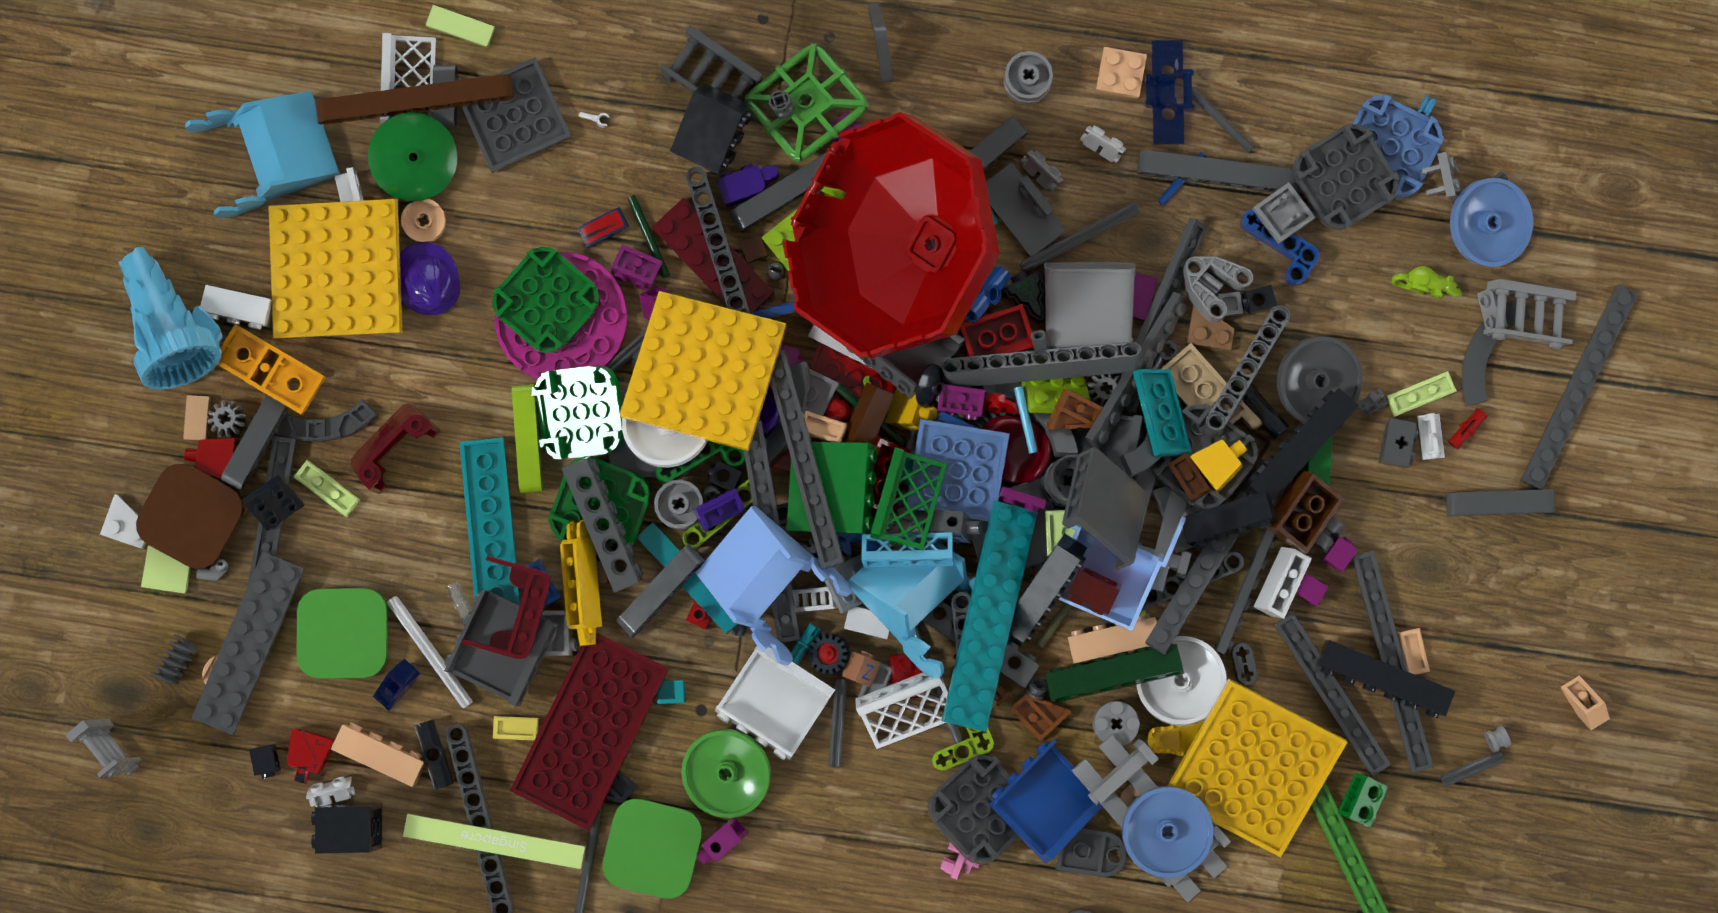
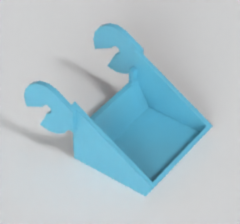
M312 91L246 102L241 105L237 112L215 110L206 113L208 121L189 120L185 123L186 131L194 133L211 130L227 124L228 128L233 126L235 128L240 127L259 186L256 188L257 197L251 196L236 199L237 207H217L213 212L216 218H230L259 209L266 201L340 175L324 125H320L317 122L315 98Z
M939 542L933 544L938 550L948 549ZM953 552L954 566L864 568L863 566L848 581L852 591L903 645V652L923 673L932 678L942 676L944 674L943 663L930 658L926 659L923 656L931 647L921 639L914 637L916 635L915 626L955 588L959 592L966 591L970 595L972 594L975 577L972 579L967 577L965 559Z

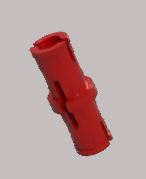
M1476 408L1465 422L1462 421L1460 423V428L1448 440V443L1459 450L1470 436L1475 435V430L1488 417L1487 414L1481 409Z

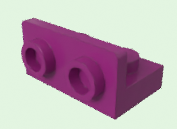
M622 244L611 270L616 279L622 282L630 281L638 289L646 291V289L650 290L654 287L655 279L663 265V261Z
M943 384V390L939 394L937 411H943L953 417H956V413L965 414L964 418L978 420V416L982 417L984 415L983 408L986 389Z
M1006 487L1000 488L998 499L999 502L1036 512V522L1040 510L1044 509L1047 501Z

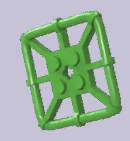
M811 43L810 46L803 48L782 66L778 65L774 68L775 71L752 88L745 95L744 99L746 103L752 105L750 111L765 127V132L772 136L787 155L795 159V162H802V160L810 157L831 139L835 140L838 138V134L861 117L869 107L865 96L849 79L845 69H841L817 43ZM817 55L834 73L822 84L814 77ZM809 56L806 74L794 83L786 73ZM779 78H782L789 86L784 91L789 94L794 103L795 110L791 117L787 119L777 118L771 122L757 106V103L769 104L770 95H760V93ZM837 82H841L856 100L833 99L827 90ZM803 98H806L807 100L810 98L812 99L809 105H802ZM834 107L855 108L853 112L834 127L823 117ZM790 119L798 126L795 149L778 130ZM818 120L827 132L803 150L805 130Z

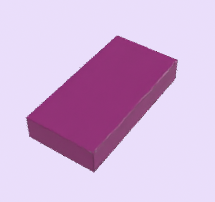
M1136 273L1133 302L1134 319L1145 322L1158 281L1157 278Z

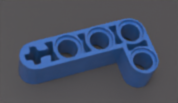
M1252 209L1248 210L1240 220L1241 228L1291 260V264L1285 271L1284 279L1288 285H1300L1318 261V249L1296 234L1285 239L1293 242L1294 248L1292 250L1284 246V241L1278 244L1274 238H1270L1265 234L1266 227L1264 225L1260 231L1257 230L1262 222ZM1251 217H1254V223L1250 225L1248 223L1249 219ZM1303 252H1310L1313 258L1312 261H1305L1302 256ZM1291 270L1300 272V280L1292 278Z

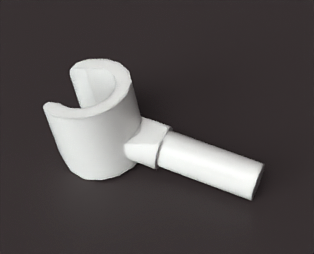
M584 112L579 113V117L597 122V125L601 128L607 127V124H602L599 119L601 117L610 118L606 113H601L598 116Z

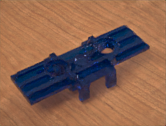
M1152 40V76L1151 74L1145 75V106L1152 109L1153 145L1184 144V111L1195 110V105L1192 104V76L1194 75V70L1183 69V40ZM1169 65L1173 68L1174 73L1162 74L1161 69L1163 66ZM1183 78V104H1177L1175 82L1176 79ZM1166 108L1172 109L1174 118L1171 120L1165 119L1162 116V111Z

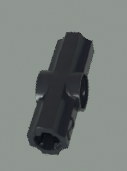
M434 719L414 725L434 790L454 784L446 760V751L442 747ZM433 748L439 751V758L436 761L429 757V752Z

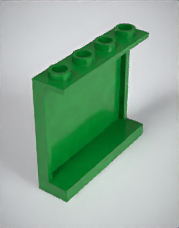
M811 442L836 533L870 534L873 526L871 512L875 504L873 485L876 483L874 464L878 458L876 446L869 443ZM791 459L786 531L793 533L811 532Z

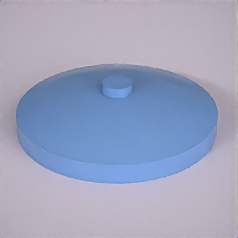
M1501 178L1480 179L1465 187L1456 198L1450 215V230L1455 246L1467 260L1480 266H1502L1519 257L1527 247L1533 231V213L1523 191L1512 182Z
M1160 786L1142 793L1132 802L1124 816L1122 839L1128 855L1138 867L1157 877L1172 878L1193 871L1204 861L1213 842V823L1206 806L1194 794L1179 787Z

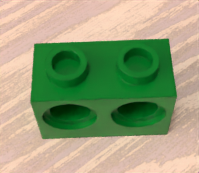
M1355 772L1338 810V814L1370 828L1376 818L1379 806L1385 798L1388 787Z

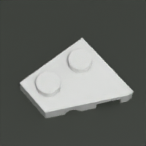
M114 494L100 535L144 549L146 545L137 533L136 521L138 514L124 502L121 496Z

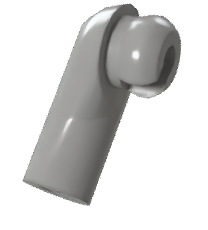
M219 559L210 569L198 568L196 579L219 580L228 570L227 562Z

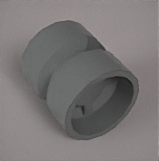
M1332 516L1313 546L1328 553L1335 543L1333 538H1338L1345 529V526Z

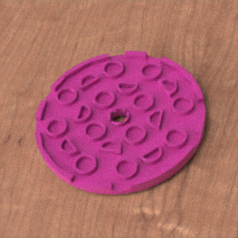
M559 252L594 283L600 296L599 306L593 316L559 352L546 354L535 350L495 314V330L502 350L518 369L538 380L542 373L553 370L592 365L606 366L616 356L623 343L628 321L624 295L614 277L602 265L589 257L572 252Z

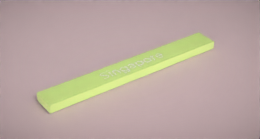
M407 814L403 837L582 869L586 846L413 814Z

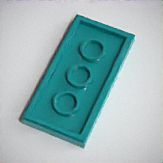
M1137 369L1134 371L1133 375L1154 457L1182 456L1185 453H1188V455L1192 454L1171 369Z

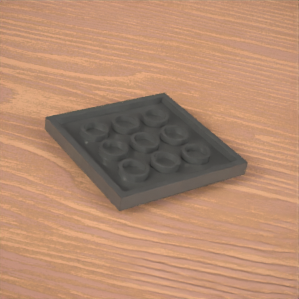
M536 57L497 74L511 75L514 98L505 101L461 106L491 173L572 138Z

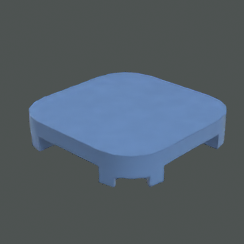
M1384 94L1382 96H1374L1367 100L1359 109L1353 124H1358L1365 128L1368 127L1373 133L1371 136L1393 172L1397 171L1400 180H1398V189L1394 198H1408L1415 194L1423 185L1426 175L1422 174L1421 169L1431 166L1443 143L1442 129L1438 124V120L1433 116H1425L1391 99L1392 96Z

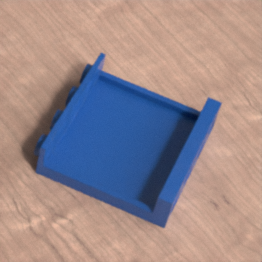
M1055 739L1049 743L1043 742L1036 749L1038 754L1034 758L1031 756L1021 764L1023 769L1019 773L1015 771L1006 780L1008 785L1004 789L999 787L991 795L994 799L989 803L994 811L1044 863L1051 861L1103 807L1100 803L1095 805L1088 797L1090 791L1071 771L1074 766L1053 746L1057 742Z

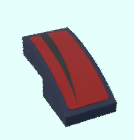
M618 207L580 226L578 230L586 247L591 248L630 226L621 208Z

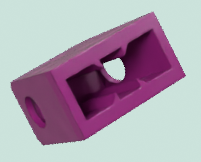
M736 817L731 818L702 844L704 849L697 854L698 859L704 865L708 864L712 859L717 862L749 832Z

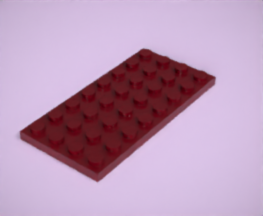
M596 632V644L580 647L510 791L590 831L670 668Z

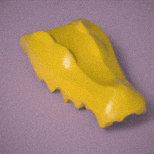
M1205 720L1188 726L1170 725L1154 727L1148 733L1149 748L1154 753H1171L1177 756H1185Z

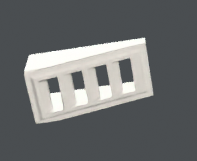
M828 587L792 590L796 612L838 608ZM826 591H828V593H829V603H830V604H828V605H827ZM817 592H820L821 605H818ZM808 593H811L812 606H809ZM798 594H802L803 607L799 606Z

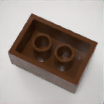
M1300 470L1274 508L1278 521L1271 522L1272 525L1267 528L1291 548L1308 553L1345 498L1314 473Z

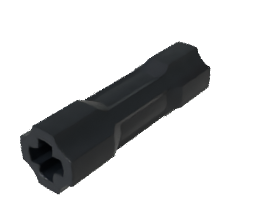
M1252 383L1242 401L1261 420L1264 428L1275 439L1289 427V424L1270 406ZM1232 387L1235 392L1241 391L1239 387Z

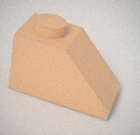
M1580 675L1561 686V690L1574 711L1590 730L1595 729L1610 719L1605 702Z

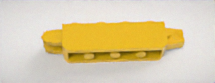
M584 520L578 523L573 521L566 526L567 540H563L560 544L566 621L570 630L577 629L580 646L596 644V627H602L596 550Z

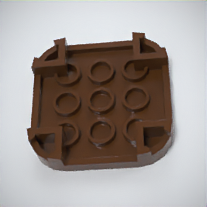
M187 463L173 464L161 473L138 514L136 521L137 533L140 539L147 545L182 564L195 569L206 568L221 558V553L244 515V504L240 492L234 487H230L195 468L193 465Z

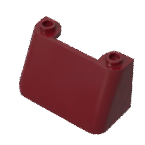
M404 404L353 455L351 467L365 487L370 491L380 494L386 488L383 474L387 470L379 462L407 433L416 438L423 435H429L434 438L441 430L416 406Z

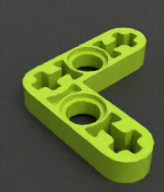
M988 726L986 733H982L983 738L990 741L987 744L986 750L982 747L978 748L977 744L980 742L978 735L975 738L972 733L980 732V730L966 727L970 738L935 752L932 757L934 767L942 771L968 761L976 755H984L990 752L994 742ZM961 745H965L969 749V755L966 758H959L957 756L956 750ZM953 749V756L957 762L952 763V759H949L944 767L941 764H936L939 754L946 757L950 755L948 750Z

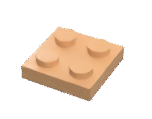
M1104 47L1095 91L1139 99L1147 55Z

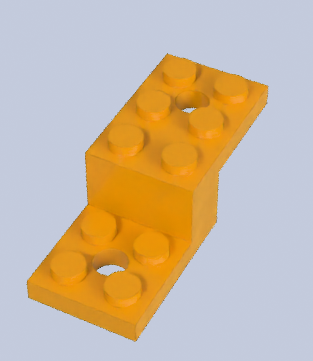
M236 324L220 348L222 357L219 360L218 366L301 415L305 413L326 378ZM246 348L249 351V357L246 360H240L238 352ZM297 378L300 381V387L292 391L289 388V382Z

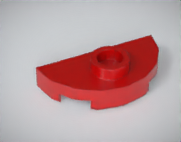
M985 394L984 411L992 413H1019L1016 400L1013 403L1005 399L1006 395Z

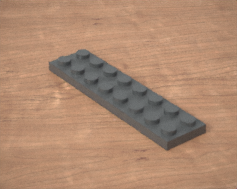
M262 552L192 715L193 719L235 735L304 574V568Z

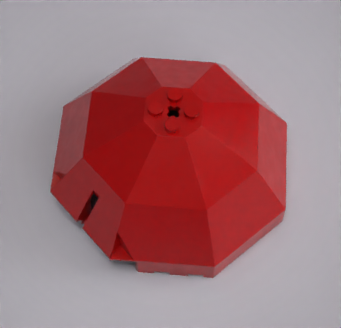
M902 112L895 113L893 116L869 122L865 126L856 129L852 128L841 132L839 137L845 139L834 142L830 148H827V153L814 178L811 179L813 182L809 188H806V193L794 216L791 217L795 242L783 241L785 258H788L790 269L788 271L790 287L794 290L796 301L793 302L795 311L857 356L874 359L956 335L1000 255L982 160L917 117ZM820 186L844 191L846 194L842 200L820 191L819 188ZM935 240L936 246L930 250L931 245L929 242Z

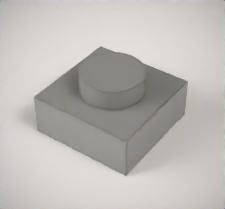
M1240 292L1217 295L1227 306L1225 316L1243 314ZM1219 308V314L1221 316L1222 309Z

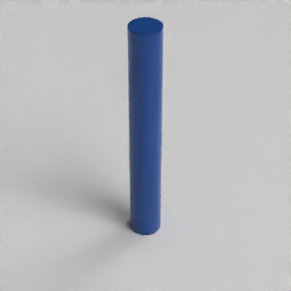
M1202 152L1197 155V157L1207 158ZM1175 180L1157 202L1164 206L1186 181Z

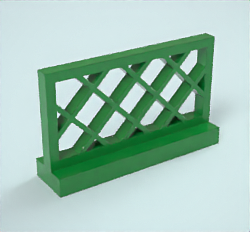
M895 448L870 538L877 540L880 538L923 550L947 464L906 453L903 449ZM906 459L916 461L919 469L908 474L904 467ZM931 466L941 468L939 476L930 480L925 469ZM904 472L906 476L901 478L902 473ZM922 472L927 483L917 488L911 477ZM908 479L914 490L902 495L898 488L899 484ZM937 481V485L935 488L933 483ZM930 485L934 496L924 501L919 491ZM898 493L900 497L895 500L896 494ZM916 493L921 504L910 509L905 498ZM902 500L908 511L896 516L892 509L893 505ZM932 502L929 510L927 504ZM924 506L928 517L918 523L913 512ZM892 514L894 519L889 521L890 515ZM910 514L916 525L904 530L899 519ZM894 522L897 523L901 530V533L896 536L885 534L887 526ZM925 524L924 531L921 528V525ZM918 528L922 534L921 542L910 541L907 533Z

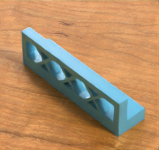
M952 532L928 533L925 541L927 545L923 550H915L904 545L899 551H892L888 547L892 543L891 541L870 538L871 534L862 535V563L864 568L954 566ZM907 533L910 541L915 542L922 538L921 533ZM939 539H948L947 550H938L933 544ZM867 541H877L882 545L877 551H867Z

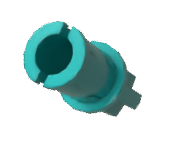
M809 623L800 640H796L797 643L790 652L793 663L796 665L800 663L808 649L811 648V642L815 641V638L822 630Z

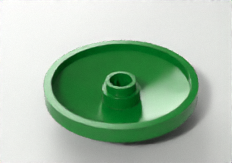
M403 113L389 118L375 131L368 148V164L374 180L386 193L405 201H422L439 194L450 183L457 166V149L451 134L439 121L421 113ZM415 153L417 160L410 161L409 155Z

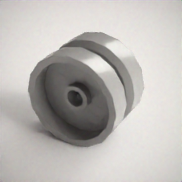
M1026 51L1018 53L1011 58L1006 66L1003 79L1005 92L1010 99L1018 104L1032 105L1038 103L1045 98L1050 90L1053 78L1052 66L1044 56L1037 52Z
M672 480L664 484L657 492L654 500L655 512L658 518L668 527L676 530H686L698 521L693 508L705 503L700 490L691 482L685 480ZM679 501H682V502H683V504H684V508H683V509H682V508H679V509L676 508V504H677Z

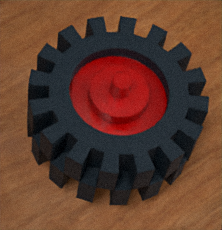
M822 634V636L816 637V640L811 642L810 645L812 647L808 649V652H810L808 659L812 661L811 666L815 667L816 671L822 672V674H834L845 669L851 652H849L848 648L850 646L846 644L844 638L835 634Z

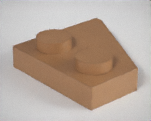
M1192 305L1186 344L1192 343L1194 346L1231 351L1234 328L1223 320L1217 323L1208 322Z

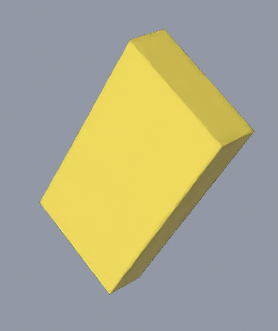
M494 716L493 739L535 740L539 732L540 718Z

